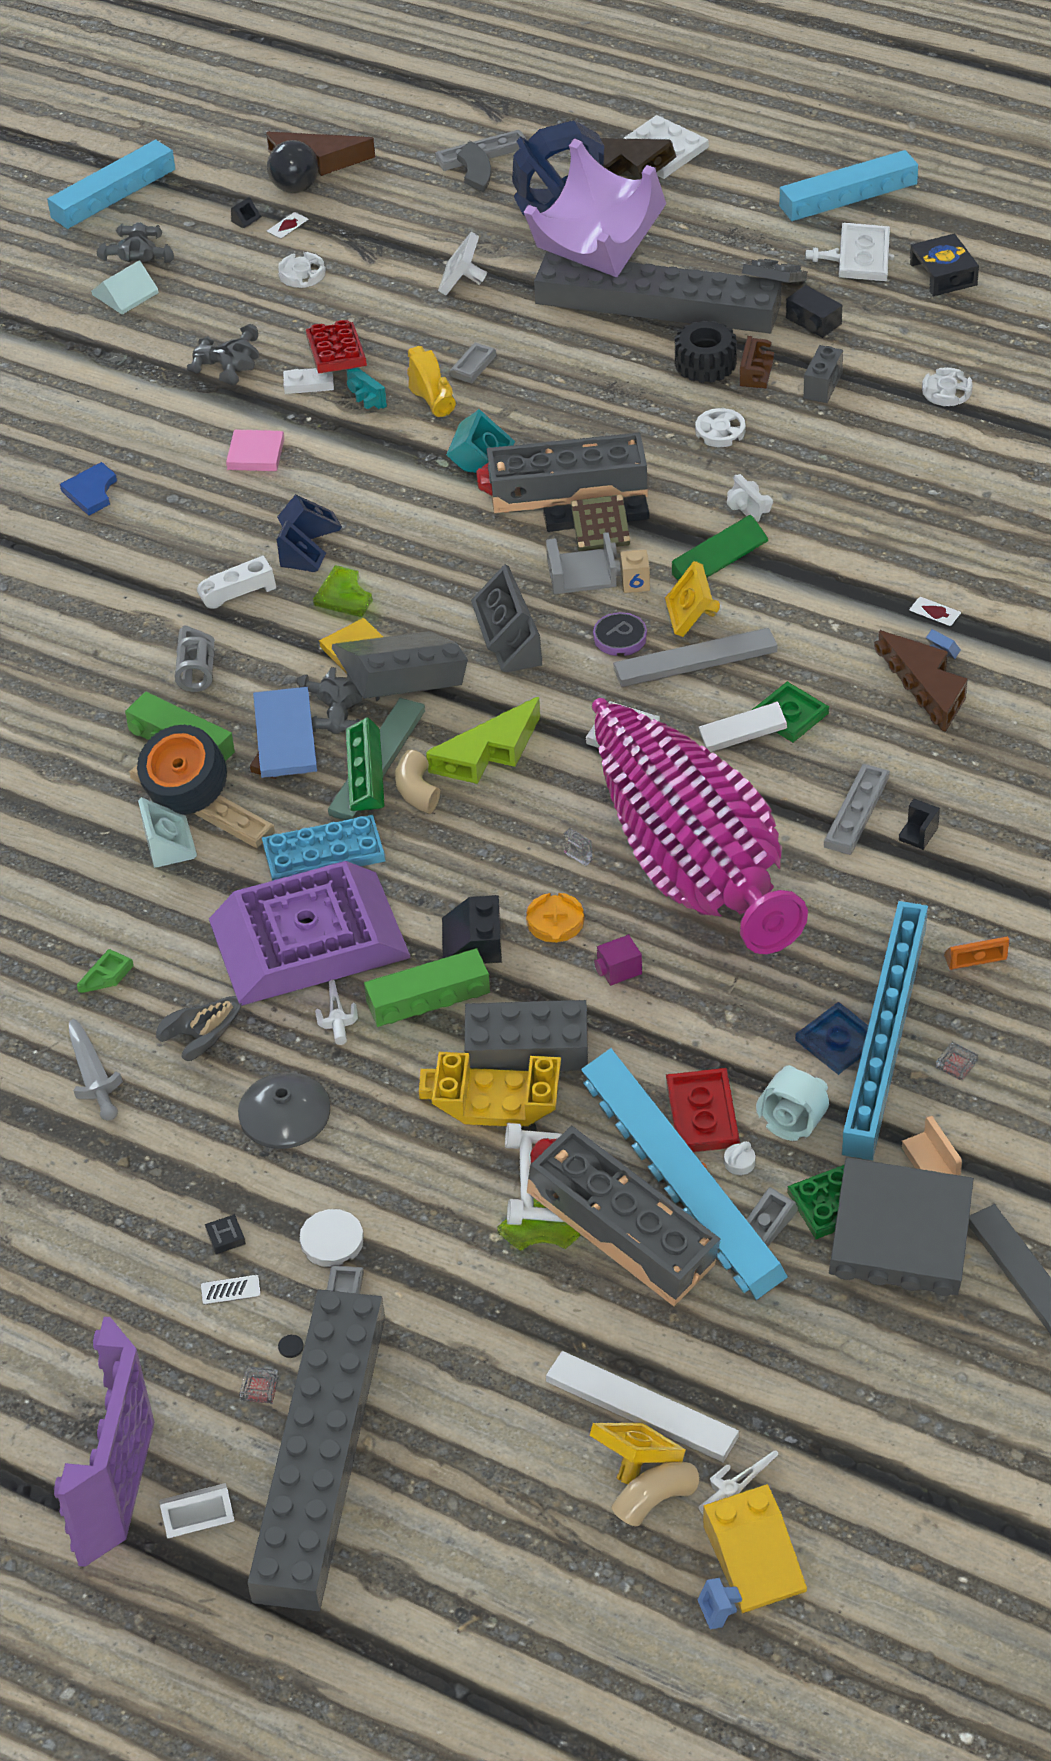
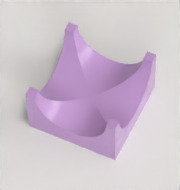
M573 139L569 145L571 154L569 174L559 198L548 210L542 213L536 207L528 205L524 215L538 248L618 277L666 205L662 188L654 167L646 165L640 180L623 178L600 165L588 153L582 141Z

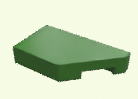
M108 949L78 982V992L85 993L117 986L134 966L133 960Z

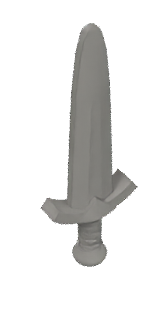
M72 1019L69 1021V1033L85 1087H75L73 1090L77 1099H97L101 1108L100 1117L106 1121L112 1120L117 1116L118 1109L111 1103L108 1094L123 1082L121 1074L115 1071L108 1078L83 1027L77 1020Z

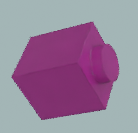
M629 934L597 946V959L594 960L595 968L599 976H604L610 986L642 974V954Z

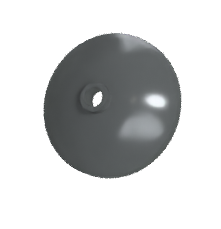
M293 1072L276 1073L256 1081L245 1091L238 1107L239 1122L244 1133L259 1145L275 1149L293 1148L309 1142L324 1129L330 1116V1101L323 1086L309 1076Z

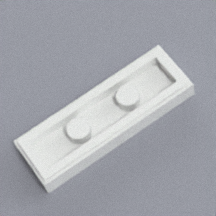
M775 702L699 726V732L705 747L710 752L786 729L787 722L779 703Z

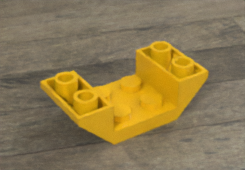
M439 1052L432 1104L467 1125L507 1126V1123L521 1124V1126H529L556 1110L561 1057L530 1056L529 1071L472 1069L470 1068L469 1053Z

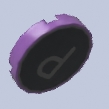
M630 613L608 614L595 624L593 630L594 642L606 654L617 656V653H624V656L631 655L645 645L647 636L646 625L639 617Z

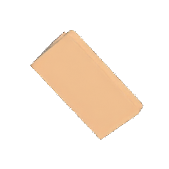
M933 1116L926 1117L925 1131L923 1133L902 1140V1149L916 1169L961 1176L962 1159Z

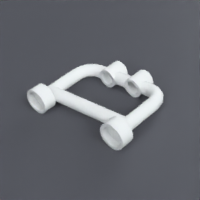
M507 1123L505 1147L520 1148L521 1200L509 1199L507 1224L521 1225L522 1219L564 1222L548 1208L534 1207V1197L527 1193L532 1144H536L543 1138L558 1139L562 1135L561 1133L521 1130V1124Z

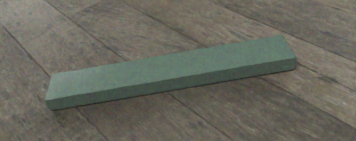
M399 698L380 727L383 777L425 713V704ZM348 778L328 808L329 816L342 820L357 818L362 811L350 810Z

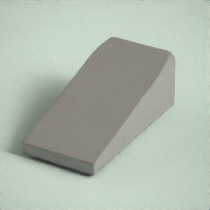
M769 1187L746 1220L768 1247L798 1211V1207L795 1201Z

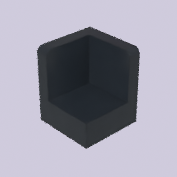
M913 799L908 809V822L900 832L898 840L924 850L938 829L940 808Z

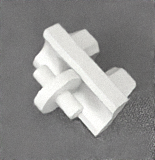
M741 474L734 475V486L727 492V505L732 510L740 509L746 516L751 515L759 522L761 514L770 512L773 499L768 495L762 496L759 493V486L754 481H747Z

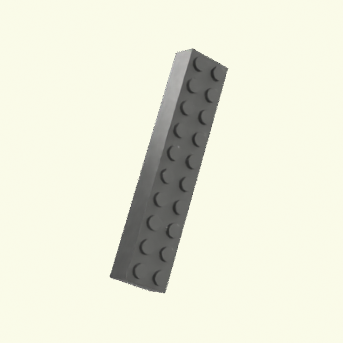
M546 252L535 277L534 287L535 304L690 324L696 321H716L718 324L723 323L727 325V328L771 334L781 306L782 281L629 261L618 277H614L554 253Z
M321 1289L317 1291L249 1574L248 1587L252 1603L312 1611L321 1610L385 1322L382 1296Z

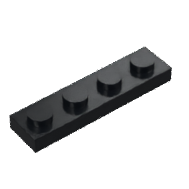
M645 495L623 497L627 522L650 519ZM571 504L543 508L547 532L575 529Z

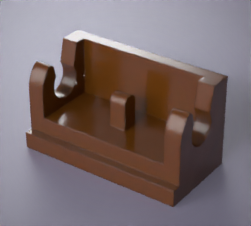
M747 336L740 364V386L767 389L774 361V352L763 351L760 347H771V341Z

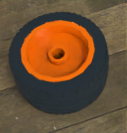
M185 724L174 725L159 731L147 741L138 757V777L151 800L179 814L196 813L210 806L221 794L227 781V766L220 749L206 732L195 726Z

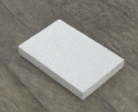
M842 223L839 277L887 281L890 227Z

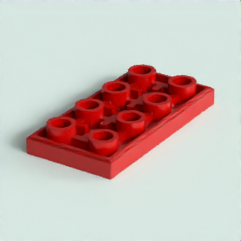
M339 320L333 325L314 324L311 328L306 329V337L318 374L367 366L366 357L353 322Z

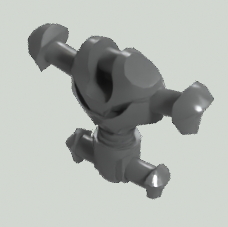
M122 223L117 227L116 232L120 237H123V235H129V237L121 240L115 246H106L104 242L97 249V256L103 261H107V256L118 255L121 260L127 262L139 260L141 263L147 262L154 256L164 257V263L174 260V253L168 244H165L164 248L156 247L155 243L147 237L156 236V239L161 237L162 230L159 225L153 227L143 225V223H136L133 226H124Z
M248 324L240 328L242 332L240 338L231 339L216 347L213 345L214 341L208 336L199 339L198 343L200 346L193 350V361L187 365V370L199 374L202 370V364L212 365L219 362L224 370L219 374V380L235 386L239 382V377L235 372L252 370L255 366L254 359L259 357L258 350L249 343V341L257 340L259 336L257 327L254 324Z
M331 667L321 680V683L309 681L307 674L297 678L296 681L299 688L308 687V692L316 693L318 699L330 707L327 710L328 718H317V716L311 718L313 732H316V729H327L333 734H340V732L346 731V728L360 721L357 718L356 720H346L349 714L347 709L362 701V696L348 673L347 677H336V667Z

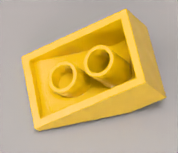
M768 1484L703 1505V1527L729 1586L737 1587L742 1601L737 1604L742 1614L807 1592V1586L781 1511Z

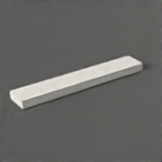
M564 1351L560 1353L546 1375V1382L635 1423H644L658 1433L723 1463L739 1437V1430Z

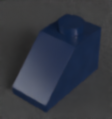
M296 494L277 516L282 527L289 520L310 539L339 531L342 528L333 511Z

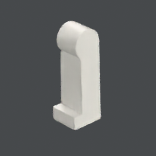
M260 556L210 576V578L203 580L198 585L197 592L205 606L214 609L220 607L227 600L264 587L266 592L277 588L272 568L265 557Z

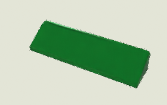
M748 515L672 561V576L679 580L695 561L703 564L706 578L768 542V537L755 518Z
M367 717L346 728L349 806L351 811L380 809L385 806L380 729Z

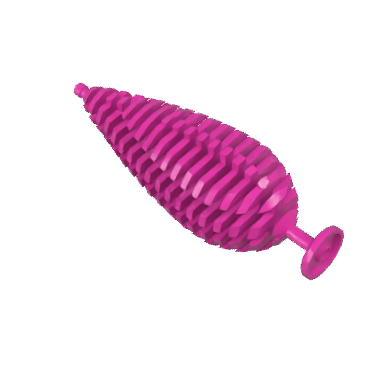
M604 698L594 700L592 710L596 714L595 736L600 746L598 749L603 759V773L614 808L618 812V819L623 825V832L628 837L627 840L634 850L633 853L636 859L640 862L639 864L658 890L666 897L669 896L673 901L679 904L682 903L686 908L695 909L700 915L722 917L717 909L723 904L731 910H736L739 915L745 913L740 924V935L746 947L754 953L771 954L791 945L800 936L807 923L808 909L804 900L792 891L777 890L771 892L774 885L771 883V877L767 869L774 863L780 869L782 846L778 842L779 833L774 828L776 826L775 819L770 814L772 810L760 793L740 772L733 769L727 762L722 761L715 753H711L702 745L699 746L694 740H691L676 729L655 719L651 720L642 713L638 714L632 708L608 703Z

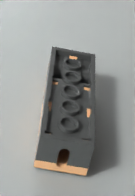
M640 432L487 448L488 463L476 471L478 489L491 495L494 513L534 510L556 505H567L575 500L623 495V497L645 495L648 497L647 463Z
M572 1125L558 1139L543 1138L531 1150L527 1193L671 1305L675 1306L715 1266L721 1240L717 1235Z

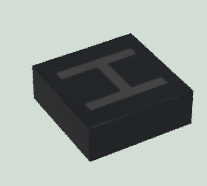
M235 1214L205 1224L206 1232L215 1254L246 1244Z

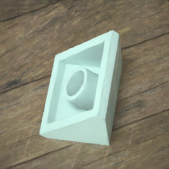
M140 260L106 279L91 291L94 297L120 314L126 313L159 293L158 288Z
M141 797L138 803L154 868L194 859L197 853L186 816Z

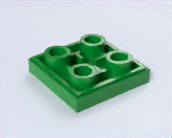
M844 1165L787 1186L788 1195L791 1200L796 1202L798 1211L815 1240L835 1232Z

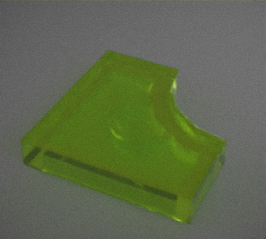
M335 565L314 596L313 603L317 607L362 618L373 598L372 593L364 591L358 585L359 571Z
M534 1198V1207L546 1208ZM505 1219L497 1226L498 1234L520 1251L529 1245L538 1243L556 1244L566 1249L581 1236L579 1232L566 1222L522 1219L521 1225L507 1224V1219Z

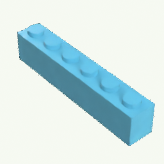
M155 139L47 198L51 218L69 229L176 170L173 150Z
M906 150L781 186L779 207L791 221H795L917 184L918 164Z

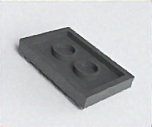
M752 259V263L743 264L742 274L790 283L806 281L808 271L801 270V265L787 263L780 265L778 264L779 261Z

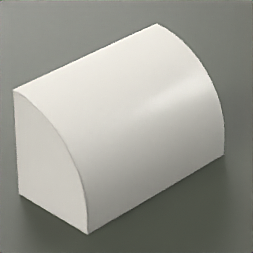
M226 1483L159 1500L167 1539L235 1521Z

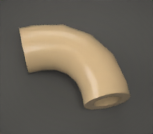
M407 750L401 757L395 770L397 790L408 804L422 812L431 814L438 804L440 789L425 782L423 779V775L429 766L426 757L417 750Z
M666 1462L652 1467L627 1485L612 1504V1510L625 1523L632 1526H640L647 1514L661 1501L674 1496L688 1497L692 1495L699 1485L698 1470L693 1464L687 1462Z

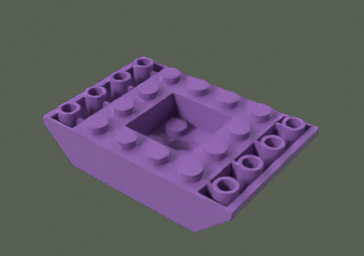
M348 861L234 891L209 918L239 1004L242 1003V1006L410 958V953L376 872ZM305 918H310L311 920H313L312 922L307 924L300 923V921Z

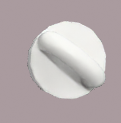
M745 1141L741 1144H734L725 1151L724 1165L730 1173L745 1175L754 1169L756 1155L751 1148L750 1142Z

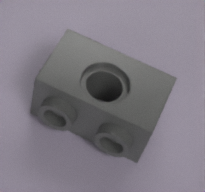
M819 345L804 374L803 399L828 403L843 373L842 349Z

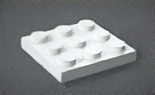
M658 115L623 138L670 139L672 141L677 157L657 172V176L663 179L709 147L708 139Z

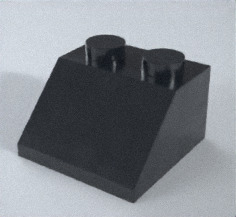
M499 895L468 897L442 917L443 958L477 948L484 964L502 963Z

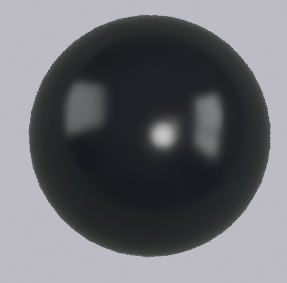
M287 140L278 144L271 151L267 161V172L272 183L280 190L288 193H298L308 189L316 180L319 171V163L315 152L307 144L297 140Z

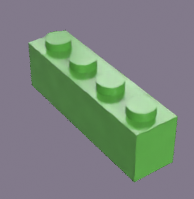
M148 692L143 693L125 710L128 729L136 736L150 740L152 736L165 728L185 724L195 726L206 732L220 749L225 761L235 752L232 732Z
M476 948L364 982L367 1005L376 1026L379 1027L412 1016L422 1015L435 1009L448 1007L468 999L478 998L490 993L489 973Z

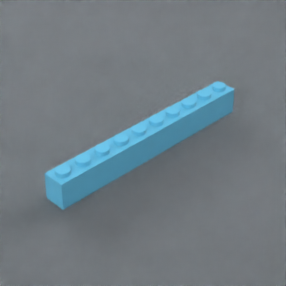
M898 901L844 1126L842 1155L872 1161L874 1159L926 932L927 905Z
M612 1048L583 1067L581 1070L587 1079L583 1082L584 1086L593 1098L599 1095L602 1099L599 1105L609 1119L612 1116L616 1117L619 1122L615 1126L625 1140L629 1137L633 1139L635 1143L631 1147L641 1160L645 1158L649 1160L651 1165L648 1166V1169L658 1182L662 1179L666 1182L668 1186L664 1189L675 1204L680 1201L685 1207L682 1210L721 1239L717 1259L726 1271L730 1268L734 1270L737 1275L733 1279L744 1294L750 1291L757 1300L788 1278L781 1263Z

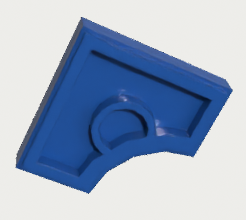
M100 462L60 483V489L90 516L110 505L106 492L117 481V478L112 470Z

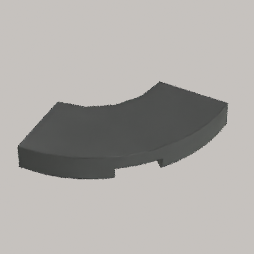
M469 141L457 154V160L464 164L467 169L464 183L484 192L489 185L491 177L490 161L483 149Z

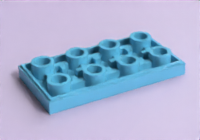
M373 815L360 816L354 819L262 837L272 881L343 861H348L358 866L385 862L384 850Z

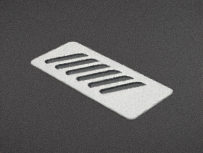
M258 1275L202 1283L203 1304L260 1296Z

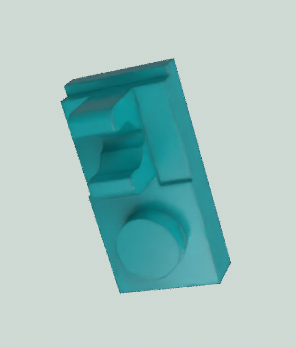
M358 367L346 369L347 386L352 393H355L356 402L359 403L363 400L364 408L366 409L373 406L377 409L387 407L385 387Z

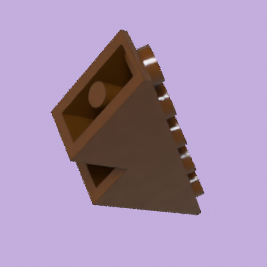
M266 132L269 153L278 144L287 140L301 141L311 147L317 156L319 163L318 173L321 176L375 158L373 137Z
M880 630L879 640L874 642L876 653L885 659L891 672L897 674L904 688L910 690L916 698L918 705L927 711L933 724L938 725L942 731L946 732L966 699L968 679L946 672L948 651Z

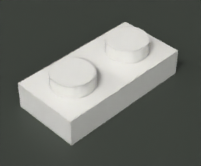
M316 368L283 371L285 394L334 390L333 371L319 374Z

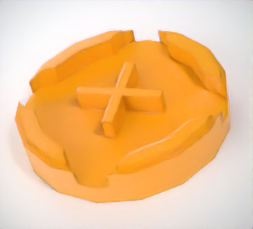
M551 893L543 894L531 902L526 912L528 930L536 938L545 942L558 943L568 941L581 931L585 920L582 904L575 897L566 893H558V895L551 896Z

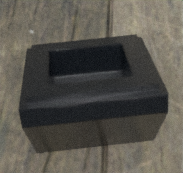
M250 197L231 208V222L241 228H245L261 218Z

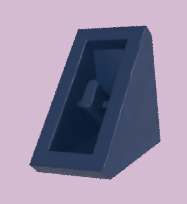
M287 520L276 539L280 567L309 572L318 571L326 552Z

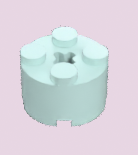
M785 1066L774 1076L759 1097L756 1104L757 1114L759 1118L763 1115L768 1122L766 1127L780 1138L790 1141H797L799 1137L804 1136L807 1138L828 1109L829 1098L826 1092L828 1086L821 1078H814L793 1066Z

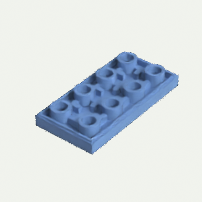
M308 687L254 692L261 778L317 772Z

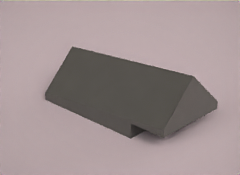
M504 564L471 599L488 650L496 654L500 669L503 672L542 666L540 634L509 566Z

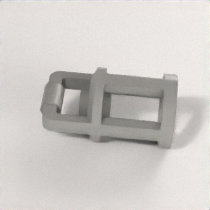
M186 625L180 628L178 634L175 682L186 691L200 692L207 689L213 680L215 640L211 635ZM193 669L204 672L202 682L192 683Z

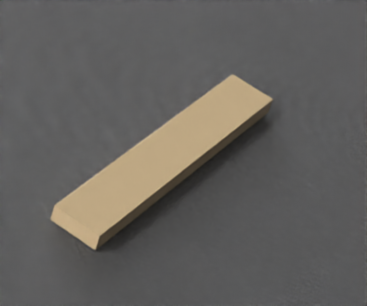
M136 765L129 771L130 778L141 784L137 773L138 765ZM221 795L210 806L194 813L256 849L263 843L262 837L271 836L275 832L272 823Z

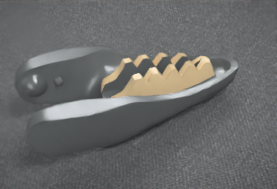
M229 996L203 1006L183 1008L167 1015L160 1022L156 1031V1038L160 1042H164L178 1034L192 1035L196 1040L187 1045L182 1052V1058L185 1061H192L216 1043L239 1013L242 1003L239 1004L236 996Z

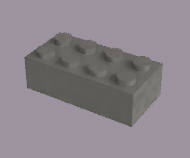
M586 1000L465 1003L464 1052L469 1053L470 1068L529 1071L530 1056L561 1057L560 1071L581 1070L588 1065Z

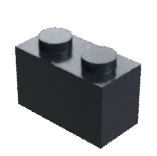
M805 285L786 298V318L823 338L842 325L843 305Z

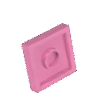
M234 430L226 460L227 470L277 471L284 443V431Z

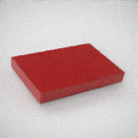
M727 1068L666 1074L673 1127L693 1152L727 1149L734 1144H740Z

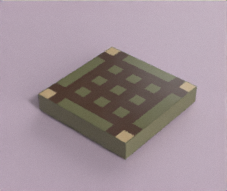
M623 495L571 501L578 552L603 549V533L607 532L609 533L610 542H615L616 547L630 545Z

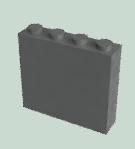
M846 1157L829 1274L836 1275L843 1280L855 1278L867 1280L874 1285H897L910 1291L918 1289L928 1290L940 1296L958 1295L963 1275L974 1178Z

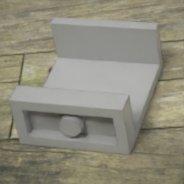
M608 532L603 533L604 549L559 554L557 540H546L547 562L554 594L617 587L616 576H621L619 560H614V558H617L615 542H610Z

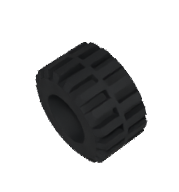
M716 321L692 322L691 325H685L683 329L677 332L675 336V366L678 373H681V376L684 378H689L691 381H699V383L715 382V380L725 379V376H730L732 371L735 370L737 364L736 334L733 333L731 328H727V325L723 323L718 324Z

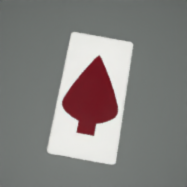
M293 212L267 230V232L281 239L309 219Z
M919 597L909 609V611L951 626L961 614L960 611L923 597Z

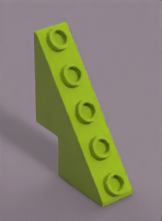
M539 697L528 700L428 750L426 753L429 764L428 773L478 784L489 761L516 767L540 719Z

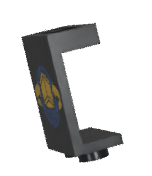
M955 233L911 244L910 265L913 267L922 264L930 275L929 292L933 297L978 285L979 265Z

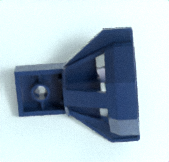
M573 120L539 129L529 140L521 136L516 140L520 149L513 155L512 182L517 190L514 199L523 216H525L524 211L528 205L536 207L542 213L548 210L559 198L568 175L561 178L547 159L559 152L569 150V145L573 139L582 141L588 153L603 166L604 144L597 132ZM535 171L548 187L547 189L530 188V182Z

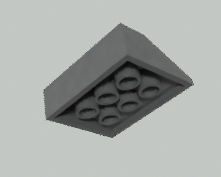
M431 631L332 644V650L363 699L462 685L468 662L467 657L456 642Z

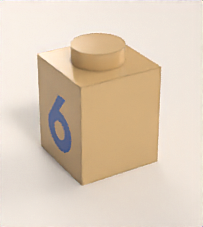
M647 549L620 552L623 592L650 591V567Z

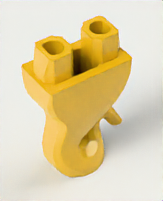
M422 346L410 348L408 350L409 367L407 369V375L409 376L408 388L413 394L421 396L426 400L435 417L449 415L454 410L456 401L452 395L453 390L448 379L441 377L435 354L432 350L425 351Z

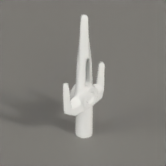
M335 980L329 981L330 1014L329 1017L324 1019L321 1010L316 1009L317 1024L324 1029L333 1028L335 1043L343 1045L347 1042L345 1026L354 1024L358 1019L357 1006L355 1003L351 1004V1014H345L338 996ZM333 1001H336L338 1009H334Z
M771 1452L731 1480L721 1479L731 1468L730 1465H725L710 1478L712 1488L716 1493L699 1506L700 1512L703 1514V1505L739 1494L759 1472L778 1456V1452ZM749 1473H751L742 1483H737L745 1476H747Z

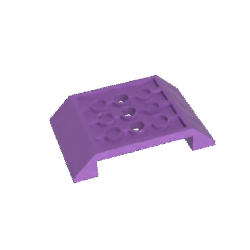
M111 1317L103 1318L101 1329L95 1331L93 1348L98 1350L99 1354L98 1366L104 1372L103 1385L108 1388L105 1397L106 1416L105 1419H100L97 1429L98 1447L91 1451L90 1465L65 1463L62 1477H57L54 1486V1496L59 1498L60 1516H64L66 1522L65 1532L70 1535L71 1552H75L79 1566H87L126 1540L155 1423L137 1349Z

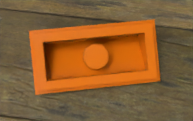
M1007 936L949 947L944 954L948 967L951 970L1006 960L1008 957L1009 938Z

